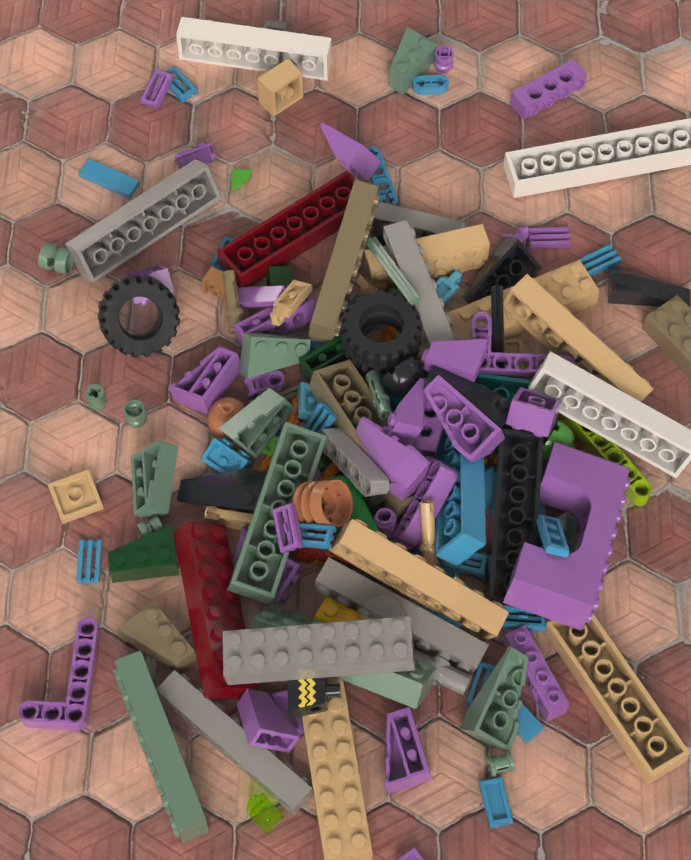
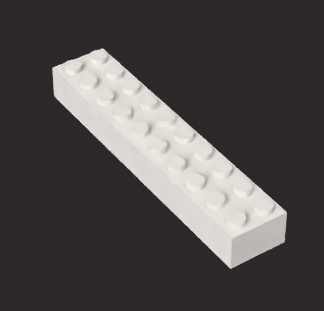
M691 118L505 152L503 168L513 198L691 165Z

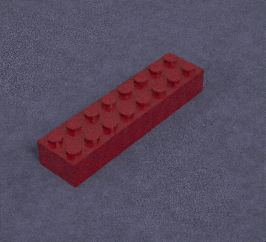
M348 170L221 247L217 250L218 264L224 271H235L236 284L239 288L249 287L267 275L269 266H283L339 231L356 179Z
M186 521L174 532L203 696L204 698L240 699L247 688L256 690L257 684L228 685L223 675V631L245 629L239 594L227 590L234 568L225 524Z

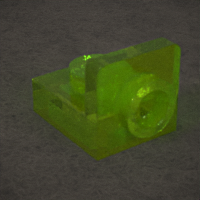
M264 792L259 796L257 794L254 795L247 802V815L266 834L284 818L283 814L267 799Z

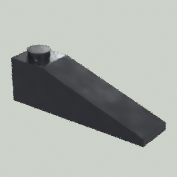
M609 267L608 303L660 307L678 295L691 307L690 289L630 268Z
M432 365L426 377L429 384L438 375L441 376L500 429L507 421L511 406L506 398L501 397L495 391L438 366Z

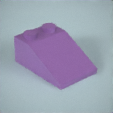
M322 122L320 127L335 157L342 162L340 166L348 170L355 178L360 180L362 177L369 181L381 160L359 142Z
M422 378L416 382L399 403L395 412L390 413L387 426H383L386 435L390 437L395 435L399 438V443L404 446H413L423 429L424 379Z

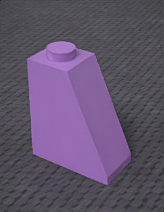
M471 339L432 342L430 348L425 349L422 361L425 362L424 371L429 372L430 367L435 365L475 383L487 352L488 340Z
M246 689L237 703V708L249 745L289 753L300 738L298 731L267 692Z

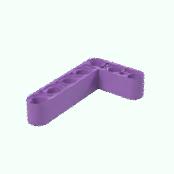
M478 312L474 315L471 326V339L488 340L487 352L483 360L486 366L480 368L479 373L533 379L540 368L539 365L544 362L548 355L491 352V317L485 312ZM481 321L484 322L486 326L479 327L476 325V323ZM558 355L576 365L575 360L571 356ZM503 362L507 367L499 368L496 363ZM525 363L528 368L520 369L518 364Z
M85 617L77 625L66 703L47 701L23 702L18 709V714L26 727L80 731L87 726L100 641V630L96 620L93 618ZM88 628L94 629L89 634L84 633V631ZM85 649H90V650H91V652H90L89 654H87V655H81V652H82L83 650H85ZM80 671H88L85 676H77ZM78 692L85 693L82 698H74ZM36 711L33 717H25L28 712ZM51 713H59L55 719H48ZM75 714L82 715L79 720H71L72 716Z

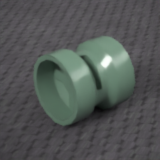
M135 399L125 404L124 414L127 424L132 428L142 427L147 421L143 402Z
M158 516L152 517L146 523L140 522L136 524L141 537L163 528Z

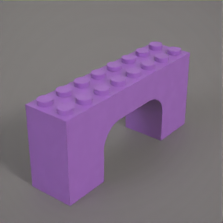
M554 442L541 475L540 503L573 514L580 528L574 553L568 554V557L565 558L545 553L543 548L524 542L514 565L503 603L578 630H582L585 622L590 623L593 611H596L600 598L597 596L602 591L605 581L602 577L606 574L609 566L607 557L610 558L614 547L611 543L612 540L614 541L618 531L615 523H619L623 511L620 510V506L623 507L627 494H624V490L627 491L631 478L628 477L630 468Z

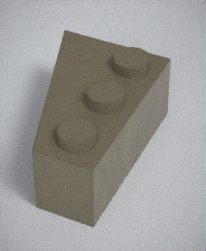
M154 602L117 629L121 640L132 644L139 651L147 653L159 663L173 671L175 670L179 674L197 661L195 650Z

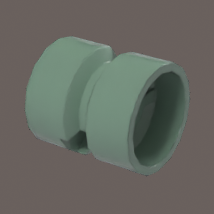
M44 243L39 253V267L50 271L55 269L58 273L68 275L74 264L66 247L58 248L55 244Z

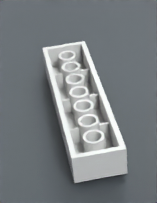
M181 17L176 33L180 60L268 72L278 63L289 59L302 72V77L328 81L332 64L331 38L186 17Z
M551 351L528 387V390L561 399L559 413L675 478L679 476L691 461L690 429Z

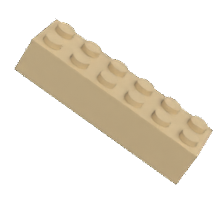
M483 224L415 239L416 243L421 245L423 251L422 258L429 265V276L431 279H439L441 276L451 275L456 270L460 273L473 269L479 270L488 260L490 242ZM364 250V274L366 279L384 291L397 287L371 250Z

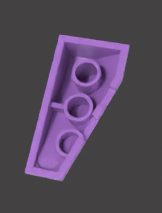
M438 375L423 390L455 449L471 463L489 455L505 439L502 429L441 376Z
M365 417L360 418L356 429L358 437L371 460L387 476L390 484L389 491L403 501L418 490L430 462L413 446H404L399 443V438L395 435L390 437L385 434L380 426Z

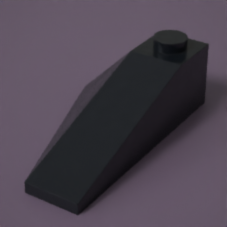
M506 237L492 252L462 298L467 304L490 296L492 286L500 285L503 286V290L515 286L526 274L533 278L542 267L519 239Z
M242 469L183 479L180 482L177 501L251 513L254 512L267 472Z

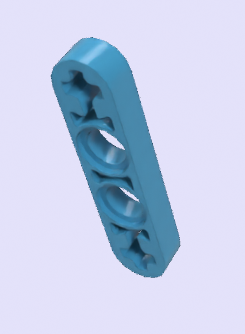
M368 147L367 149L381 160L376 169L383 171L380 175L373 173L370 178L372 185L379 186L385 184L389 187L387 190H380L378 188L379 202L386 203V197L388 196L389 202L392 203L391 205L398 206V199L381 151L377 147Z

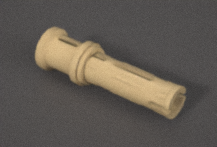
M424 500V503L420 501L422 542L419 545V550L422 551V557L426 559L427 564L432 567H440L438 557L436 556L434 501Z

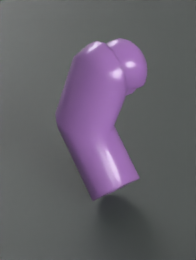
M521 225L519 226V231L514 235L503 234L502 241L506 237L519 239L521 243L524 242L530 235L529 227Z

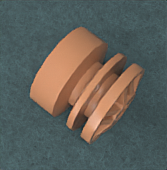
M341 480L307 481L299 485L293 496V503L296 506L300 523L340 527L346 524L351 517L353 510L351 491Z

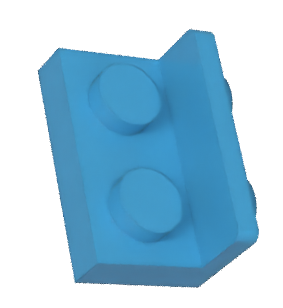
M224 437L222 440L214 438L201 458L202 461L220 473L246 469L248 465L252 466L254 464L249 459L250 454L242 449L237 451L232 447L234 444Z

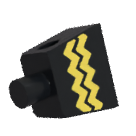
M327 677L287 680L288 713L291 719L325 712L328 710V698H341L340 683L327 684Z

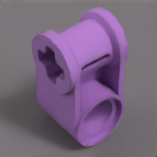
M278 370L244 379V384L249 392L247 395L249 401L255 400L268 388L276 393L286 390L284 375Z

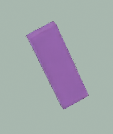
M284 286L237 288L240 308L273 306V303L286 288Z

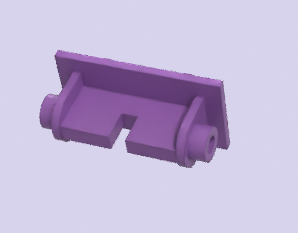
M201 143L195 147L196 149L191 151L185 149L178 152L174 161L175 163L180 162L177 164L178 169H181L195 159L204 164L214 161L216 154L214 151H210L213 144Z

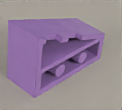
M218 347L200 361V365L192 372H186L184 374L185 377L178 383H172L168 386L174 401L208 415L211 405L218 399H221L240 369L238 354L223 347Z
M410 707L388 713L386 732L387 752L385 759L386 779L384 787L388 794L431 781L433 777Z

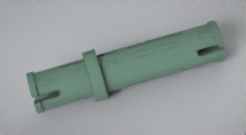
M374 370L369 371L366 374V380L373 396V406L377 409L379 418L386 421L392 412L390 399L385 394L383 385L380 382L379 373Z

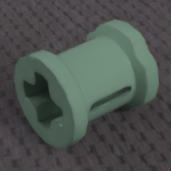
M98 384L88 386L85 390L88 407L95 411L102 410L106 404L104 389Z
M506 751L504 755L486 758L491 777H495L496 774L505 771H515L510 751Z

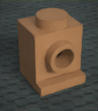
M212 266L201 281L202 293L206 294L209 291L216 297L220 296L226 299L222 277L223 271Z

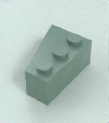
M407 27L389 69L388 86L404 95L413 86V79L423 75L434 63L435 50L438 48V44Z
M243 332L239 374L248 379L298 364L299 359L310 353L311 340L302 335Z
M268 388L218 429L256 459L292 414L295 407L281 395Z
M157 440L131 456L135 516L150 520L152 517L158 516V518H161L169 513L178 446Z

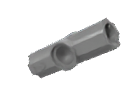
M414 649L415 660L426 661L431 666L437 668L432 685L438 687L442 685L462 695L467 692L472 680L471 675L452 667L447 660L441 657L433 656L432 658Z

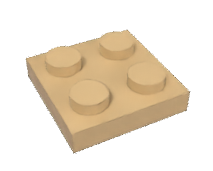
M89 469L47 484L62 524L104 509Z

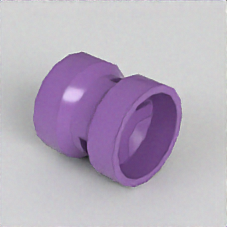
M440 46L435 50L434 67L437 71L446 73L452 69L454 57L452 48Z

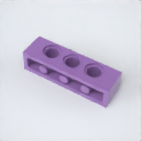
M572 59L511 92L510 105L523 120L530 116L532 117L542 109L549 108L560 99H565L569 94L580 91L585 86L587 73Z
M309 294L289 318L285 317V321L280 326L272 325L270 314L272 313L273 306L233 325L238 344L242 347L243 332L286 335L310 323L316 307L315 299Z
M424 377L425 389L429 385V383L426 380V377ZM424 393L423 429L413 447L424 457L430 456L436 459L444 427ZM427 413H434L435 416H433V417H428V416H426V414H427ZM422 432H429L430 435H428V436H423V435H421V433H422Z
M526 625L505 634L503 645L506 650L508 647H513L529 657L525 685L545 721L548 722L567 713L569 702Z

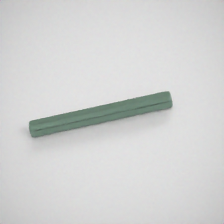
M375 236L369 237L366 242L368 248L410 305H418L421 299L420 295Z

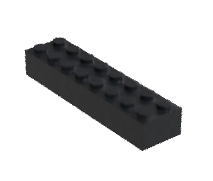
M502 429L505 439L494 451L484 598L491 602L496 601L502 605H508L503 603L514 565L524 542L537 546L538 526L536 520L539 515L544 437L535 436L532 432Z

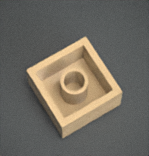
M289 59L278 63L274 68L257 78L259 103L273 117L303 98L302 72Z

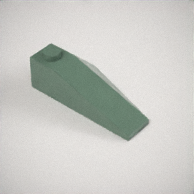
M513 647L507 648L469 706L459 728L460 730L504 751H510L519 729V722H517L518 710L522 708L520 696L522 686L525 685L529 657Z

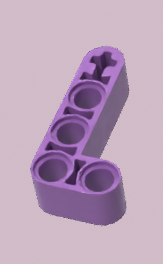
M430 456L425 457L430 462L426 475L395 533L397 538L413 547H418L422 542L420 501H423V503L424 500L434 501V516L436 518L458 476L456 470Z

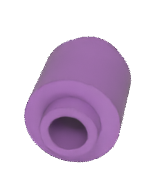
M389 508L379 509L374 516V522L379 532L385 534L387 539L395 536L398 527L396 514Z

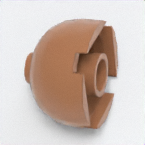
M233 397L218 399L208 410L207 423L210 432L221 440L223 437L229 438L218 428L246 406L240 400Z

